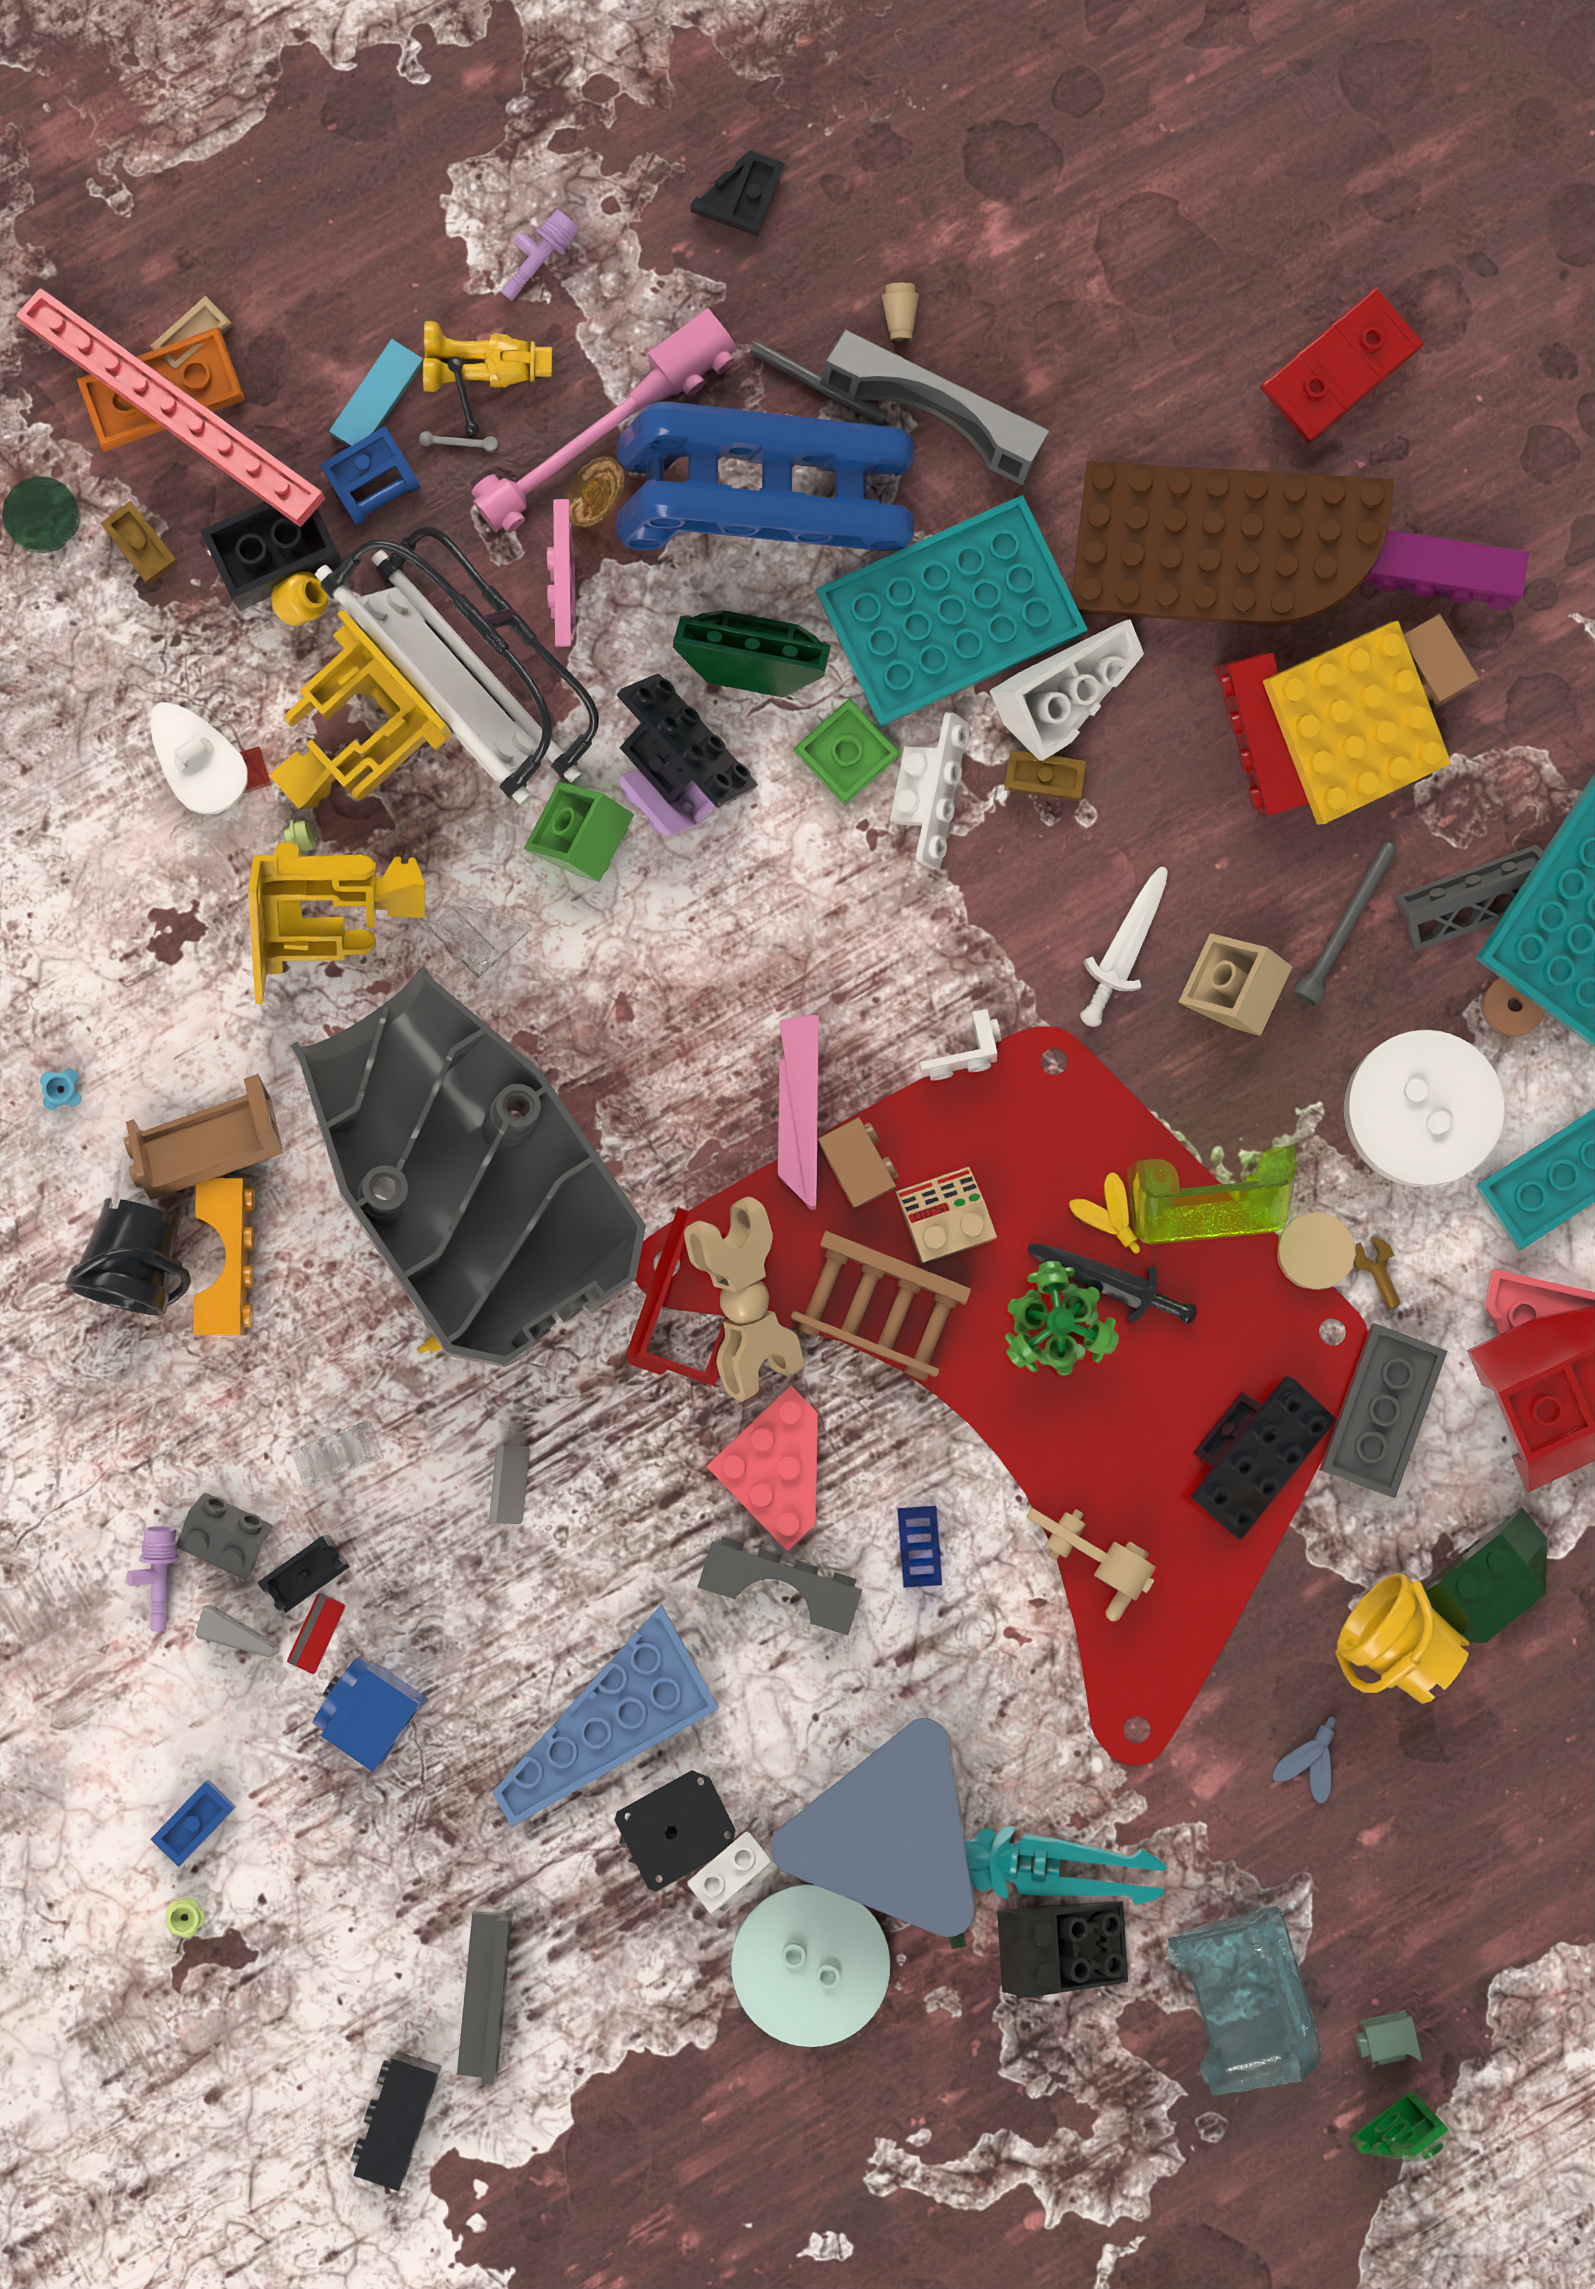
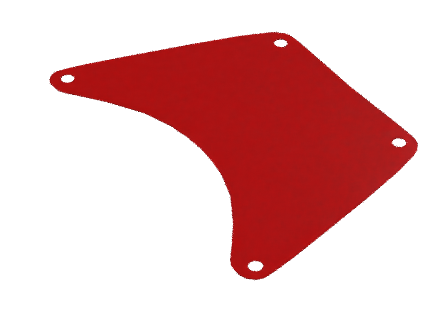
M1054 1026L1033 1027L1001 1039L1000 1042H995L997 1062H992L989 1069L979 1072H969L968 1068L953 1071V1076L941 1080H931L930 1076L923 1077L817 1136L816 1210H810L803 1200L778 1177V1159L689 1211L727 1224L731 1221V1206L745 1197H752L764 1206L771 1226L773 1240L764 1262L766 1277L760 1281L765 1284L769 1293L767 1310L775 1312L778 1323L782 1327L796 1330L798 1322L791 1320L793 1311L803 1315L806 1314L828 1259L824 1257L827 1250L820 1248L825 1231L971 1289L965 1305L957 1303L955 1309L950 1308L928 1365L940 1369L937 1377L928 1375L927 1380L923 1381L913 1376H908L940 1398L978 1433L999 1457L1024 1491L1033 1509L1056 1523H1059L1065 1512L1072 1515L1075 1509L1084 1514L1080 1521L1085 1523L1086 1526L1079 1537L1105 1553L1108 1552L1113 1542L1123 1547H1126L1128 1542H1131L1149 1553L1146 1561L1156 1567L1150 1577L1155 1582L1148 1593L1142 1591L1136 1601L1131 1599L1122 1616L1117 1621L1109 1620L1106 1616V1610L1118 1590L1094 1576L1101 1563L1074 1546L1067 1558L1061 1555L1057 1558L1075 1625L1090 1724L1094 1737L1115 1760L1127 1765H1146L1161 1754L1178 1729L1301 1504L1324 1457L1368 1330L1359 1312L1335 1288L1330 1287L1321 1290L1305 1289L1295 1285L1285 1277L1277 1259L1279 1236L1212 1176L1084 1044L1062 1028ZM1048 1049H1060L1067 1056V1067L1060 1074H1049L1042 1068L1041 1057ZM859 1117L863 1125L869 1122L872 1125L880 1141L879 1144L875 1145V1148L881 1159L886 1157L890 1159L898 1174V1178L893 1180L896 1185L894 1190L853 1210L818 1145V1138ZM969 1167L985 1201L997 1238L982 1245L921 1265L896 1191ZM1109 1173H1116L1124 1184L1129 1214L1128 1226L1138 1238L1135 1242L1140 1248V1252L1137 1254L1129 1246L1125 1248L1116 1235L1101 1231L1076 1218L1069 1208L1071 1200L1085 1199L1107 1210L1104 1184ZM673 1221L643 1241L635 1281L646 1295L655 1273L653 1266L654 1258L663 1250ZM720 1232L722 1239H725L727 1235ZM684 1242L679 1256V1270L672 1276L662 1306L673 1310L725 1316L720 1306L722 1288L714 1287L711 1275L706 1271L699 1270L690 1262L686 1242ZM1033 1243L1069 1251L1149 1280L1147 1267L1155 1265L1157 1271L1156 1292L1163 1294L1162 1296L1172 1298L1174 1301L1177 1300L1179 1303H1194L1197 1307V1316L1188 1325H1184L1175 1315L1165 1313L1163 1310L1160 1311L1153 1306H1149L1147 1311L1138 1320L1130 1324L1126 1316L1132 1314L1137 1309L1100 1292V1299L1097 1301L1096 1311L1099 1314L1098 1321L1105 1323L1109 1317L1116 1320L1114 1332H1117L1119 1335L1117 1346L1111 1354L1105 1353L1099 1363L1092 1360L1093 1352L1085 1349L1084 1358L1075 1362L1072 1366L1073 1370L1069 1375L1058 1374L1057 1369L1049 1364H1041L1039 1359L1035 1362L1038 1366L1036 1372H1032L1026 1365L1019 1368L1010 1360L1006 1351L1010 1344L1006 1340L1005 1335L1011 1333L1014 1337L1019 1335L1014 1331L1015 1321L1013 1315L1008 1312L1009 1302L1012 1299L1019 1300L1026 1296L1029 1290L1038 1291L1037 1282L1031 1283L1028 1281V1275L1038 1272V1266L1043 1264L1028 1252V1246ZM849 1259L846 1265L842 1264L820 1318L821 1322L842 1329L864 1274L861 1272L862 1264ZM884 1274L882 1280L878 1279L856 1336L878 1344L900 1289L897 1286L899 1279ZM1068 1277L1069 1284H1075L1077 1288H1089V1286ZM922 1288L919 1294L914 1293L893 1346V1351L914 1359L936 1304L933 1301L934 1293ZM1061 1291L1059 1292L1062 1305V1301L1065 1297ZM1040 1293L1041 1300L1046 1304L1049 1314L1054 1310L1051 1294ZM1331 1318L1342 1322L1346 1330L1343 1341L1333 1346L1324 1343L1319 1335V1328L1322 1322ZM1085 1321L1081 1323H1075L1087 1329L1090 1327V1325L1086 1324ZM1046 1323L1039 1329H1029L1027 1334L1034 1338L1046 1328ZM819 1331L818 1336L841 1341L901 1370L903 1373L906 1369V1366ZM1073 1331L1066 1334L1071 1336L1076 1341V1344L1084 1347L1085 1336ZM1053 1334L1038 1345L1041 1350L1046 1349V1343ZM1288 1375L1295 1379L1335 1417V1422L1241 1540H1238L1191 1499V1494L1212 1469L1211 1466L1200 1460L1193 1452L1241 1392L1263 1405L1282 1379ZM1043 1528L1049 1540L1052 1533ZM1133 1716L1143 1717L1150 1724V1735L1142 1743H1132L1124 1735V1724Z

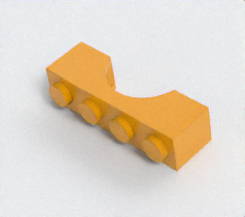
M212 1178L196 1184L195 1217L207 1222L216 1229L223 1240L226 1258L223 1271L217 1281L208 1289L194 1295L193 1335L247 1336V1327L253 1326V1305L247 1304L248 1288H253L254 1267L253 1265H248V1250H253L255 1244L254 1227L249 1226V1211H254L256 1198L254 1187H249V1181L243 1178Z

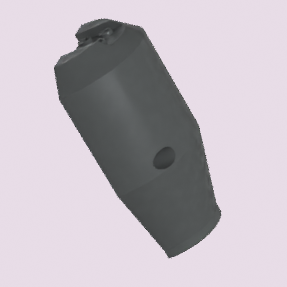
M425 966L418 969L411 981L394 997L349 1028L309 1046H300L298 1042L290 1045V1049L300 1063L342 1199L447 1356L502 1367L509 1366L528 1356L537 1344L536 1341L551 1331L550 1328L557 1323V1320L560 1318L563 1322L570 1320L583 1310V1306L593 1314L635 1281L646 1224L543 1072L437 983ZM508 1111H517L523 1117H513L508 1113ZM376 1195H381L387 1200L379 1199Z

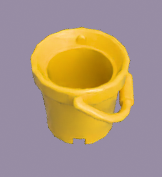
M1398 1572L1387 1576L1377 1583L1360 1600L1341 1629L1335 1654L1344 1675L1356 1689L1364 1693H1378L1387 1687L1393 1688L1398 1686L1423 1704L1436 1698L1429 1692L1436 1684L1445 1690L1460 1673L1469 1654L1461 1646H1470L1468 1640L1454 1630L1431 1607L1421 1582H1412L1406 1575ZM1350 1662L1357 1666L1366 1665L1381 1675V1680L1376 1683H1366L1360 1680L1353 1671Z

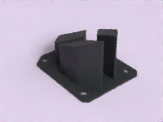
M693 1770L618 1810L614 1818L622 1835L619 1844L626 1843L633 1857L628 1862L637 1865L647 1888L656 1892L712 1861L733 1843L736 1831L710 1777ZM698 1778H703V1785L698 1784ZM630 1813L631 1815L626 1820L625 1814ZM666 1827L669 1832L676 1834L674 1839L666 1838L664 1834ZM726 1831L730 1832L731 1837L729 1839H726L724 1837V1833ZM657 1875L662 1877V1881L659 1883L655 1879Z

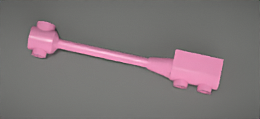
M705 309L648 352L649 366L652 371L629 394L630 397L518 482L505 478L499 480L495 474L482 479L471 492L475 498L473 503L479 513L495 532L502 527L507 533H511L519 528L525 521L521 513L527 509L526 494L637 410H642L647 405L659 402L672 395L676 396L682 391L688 397L692 396L704 386L705 381L701 376L713 368L717 374L726 371L734 363L735 358L731 354L736 351V346L729 333L710 309Z

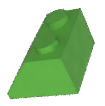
M558 781L524 849L577 876L600 882L610 866L611 859L621 839L626 835L634 814L603 793Z

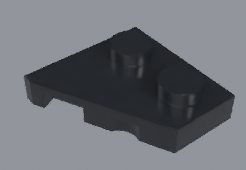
M749 150L736 162L732 170L724 172L714 181L715 185L700 199L696 197L690 205L691 212L758 237L784 173L785 163Z

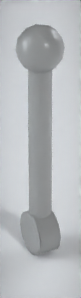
M428 431L422 432L419 436V442L423 446H430L432 443L479 447L484 448L488 453H494L498 449V441L492 436H488L484 440L433 436Z

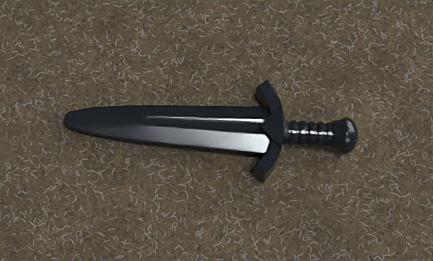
M1035 1243L1028 1246V1252L1042 1263L1058 1261L1064 1268L1072 1267L1075 1274L1070 1278L1089 1287H1095L1099 1292L1137 1309L1132 1314L1126 1316L1130 1324L1138 1320L1147 1311L1149 1306L1158 1308L1160 1311L1163 1310L1165 1313H1170V1315H1175L1184 1325L1191 1324L1197 1316V1307L1194 1303H1179L1177 1300L1174 1301L1172 1298L1162 1296L1163 1294L1156 1292L1157 1271L1155 1265L1147 1267L1149 1280L1069 1251Z

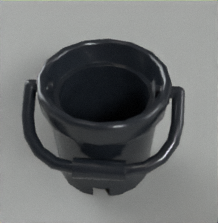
M106 1198L79 1264L71 1268L65 1282V1287L80 1296L115 1308L146 1315L161 1316L166 1313L169 1305L179 1300L188 1291L191 1284L189 1271L182 1266L180 1260L172 1257L181 1221L173 1216L171 1224L168 1225L161 1221L164 1211L128 1200L120 1199L118 1208L115 1209L112 1208V1198ZM169 1273L179 1275L181 1278L179 1287L170 1294L165 1290Z

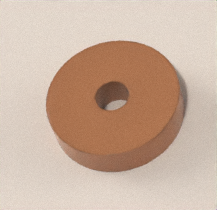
M1501 978L1491 983L1482 997L1481 1010L1484 1020L1492 1030L1503 1036L1518 1037L1525 1035L1535 1029L1545 1015L1543 1009ZM1509 999L1518 1001L1520 1006L1518 1012H1513L1508 1008Z

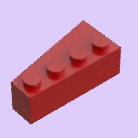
M1273 652L1254 654L1213 666L1228 712L1229 724L1239 747V762L1243 772H1247L1251 787H1248V795L1253 809H1258L1259 814L1268 816L1309 804L1263 684V680L1278 674Z

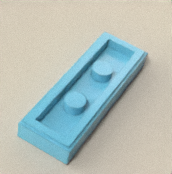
M391 339L329 430L330 435L350 447L379 430L422 368L423 358Z

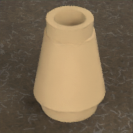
M892 283L885 286V294L882 295V301L891 341L903 342L913 339L912 332L914 330L919 294L915 293V284Z

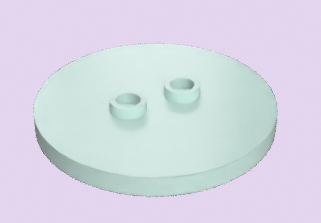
M812 1883L791 1885L765 1897L750 1911L737 1933L732 1952L733 1984L737 1997L747 2015L770 2036L797 2046L817 2047L830 2045L842 2041L859 2031L868 2023L880 2007L890 1977V1954L887 1940L881 1925L866 1905Z

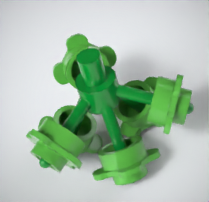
M1058 1261L1045 1262L1039 1265L1038 1272L1028 1275L1029 1282H1037L1038 1291L1029 1290L1026 1296L1019 1300L1012 1299L1009 1302L1008 1312L1013 1315L1015 1321L1014 1331L1019 1335L1016 1337L1011 1333L1005 1335L1006 1340L1010 1344L1006 1351L1010 1360L1019 1368L1026 1365L1032 1372H1036L1038 1366L1035 1362L1039 1359L1041 1364H1049L1057 1369L1058 1374L1069 1375L1073 1370L1072 1366L1075 1362L1084 1358L1085 1349L1093 1352L1092 1360L1097 1363L1102 1360L1105 1353L1111 1354L1115 1350L1119 1339L1118 1333L1114 1332L1116 1320L1109 1317L1105 1323L1098 1321L1099 1314L1096 1311L1097 1301L1100 1299V1292L1095 1287L1082 1289L1077 1288L1075 1284H1069L1068 1277L1075 1274L1074 1268H1064ZM1061 1291L1065 1297L1062 1301V1305L1059 1292ZM1040 1293L1051 1294L1054 1310L1049 1314L1046 1304L1041 1300ZM1085 1321V1323L1090 1325V1327L1087 1329L1075 1323H1081ZM1046 1323V1328L1034 1338L1027 1334L1029 1329H1039ZM1073 1331L1085 1336L1084 1347L1076 1344V1341L1066 1334ZM1053 1334L1046 1343V1349L1041 1350L1038 1345Z

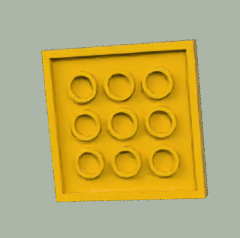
M1399 621L1387 623L1263 680L1317 825L1326 824L1451 764Z

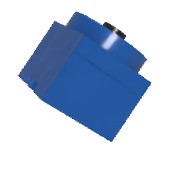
M358 1656L340 1678L335 1676L322 1694L326 1699L319 1708L312 1723L323 1730L320 1735L322 1738L374 1772L385 1763L428 1698L378 1663L370 1665Z

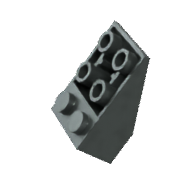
M1122 1901L1028 1906L997 1911L1002 1992L1030 1998L1128 1982Z

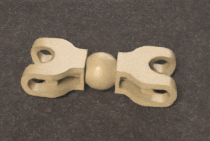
M745 1197L731 1206V1228L725 1239H722L718 1228L702 1221L689 1225L684 1232L690 1262L699 1270L706 1271L711 1275L714 1287L722 1288L720 1306L725 1316L729 1319L723 1322L725 1338L719 1348L716 1362L725 1391L731 1397L741 1402L754 1396L759 1391L758 1371L765 1359H767L771 1369L787 1376H791L803 1368V1356L798 1336L792 1330L784 1328L778 1323L775 1312L767 1310L769 1293L765 1284L760 1280L766 1277L764 1262L771 1248L773 1234L764 1206L752 1197Z

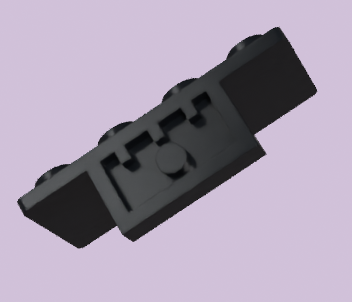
M660 674L652 675L621 688L617 693V697L641 722L621 745L620 749L670 805L677 802L693 783L698 786L717 808L752 792L758 786L757 782L751 777L748 768L733 757L726 749L723 740L708 729L701 721L698 712L688 706L675 692L673 684Z
M1288 1375L1282 1379L1263 1405L1241 1392L1193 1452L1200 1460L1211 1466L1212 1469L1191 1494V1499L1235 1538L1241 1540L1335 1422V1417L1295 1379Z

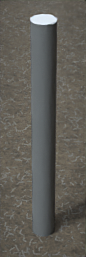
M758 340L752 346L750 354L879 426H882L886 421L888 412L866 400L853 402L821 386V375Z

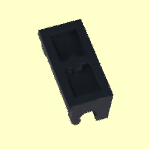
M324 1535L257 1583L263 1592H268L275 1601V1608L279 1611L284 1610L287 1613L351 1566L330 1536Z

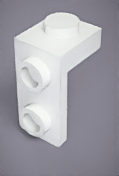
M988 1009L972 1012V1023L978 1050L920 1062L921 1077L930 1076L931 1080H941L953 1076V1071L968 1068L969 1072L989 1069L992 1062H997L995 1042L1001 1041L997 1019L990 1020Z

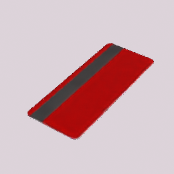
M321 1593L316 1595L287 1658L288 1663L311 1674L316 1672L345 1609L343 1603Z

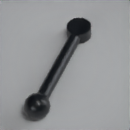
M452 357L448 360V368L455 375L466 419L464 430L468 436H476L479 432V426L473 420L461 372L464 363L460 357Z

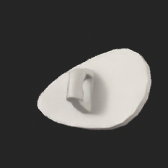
M167 702L156 704L151 714L152 741L165 777L178 800L189 810L200 814H218L231 808L242 798L248 785V768L242 755L228 739L194 712Z

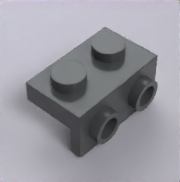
M203 1493L188 1511L177 1541V1548L246 1581L253 1571L262 1544L271 1533L273 1525L255 1514L247 1513L226 1503L220 1497Z

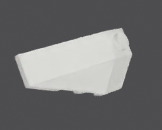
M1124 620L1017 673L991 689L990 693L1003 724L1038 760L1043 761L1073 742L1080 733L1078 731L1080 726L1089 715H1095L1101 707L1099 703L1112 687H1118L1144 655L1131 620Z

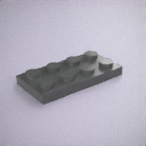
M1372 1323L1319 1470L1391 1498H1396L1448 1351Z

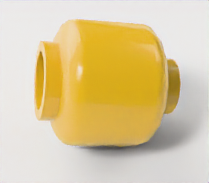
M300 571L290 575L273 587L271 594L272 607L276 615L284 623L291 626H301L321 617L327 610L328 595L320 587L321 581L316 575L311 572Z

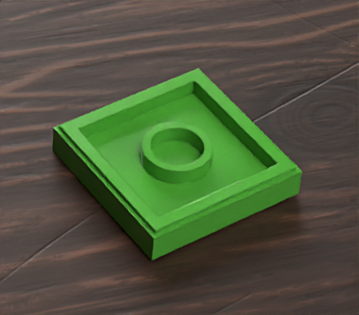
M850 698L793 748V752L844 807L901 757V753Z

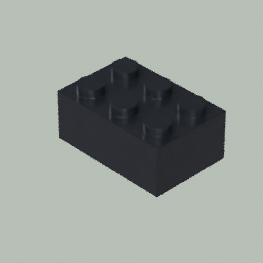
M264 501L200 530L230 597L239 611L270 598L273 587L290 575L300 571L311 572L315 575L318 569L324 565L333 569L342 562L318 508L299 527Z

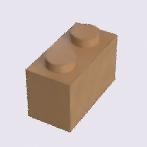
M1440 614L1404 634L1432 711L1468 691L1479 680L1478 675Z
M859 1117L818 1138V1145L853 1210L894 1190L896 1185L893 1180L898 1178V1174L888 1157L881 1159L875 1148V1145L879 1144L880 1141L870 1122L863 1125Z

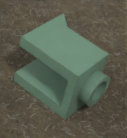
M1405 2010L1358 2021L1361 2033H1356L1355 2039L1361 2058L1369 2057L1373 2062L1376 2061L1378 2065L1406 2060V2054H1409L1422 2062L1413 2019L1411 2016L1407 2017Z

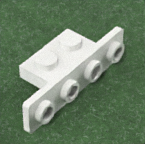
M951 712L944 714L938 748L904 747L890 821L896 824L922 826L916 861L937 870L940 869L942 858L947 850L946 837L949 822L954 815L953 802L956 787L962 776V757L964 748L969 741V723Z

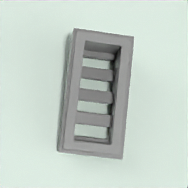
M205 1605L203 1607L195 1633L197 1638L266 1657L278 1654L280 1646L276 1645L275 1642L216 1606Z

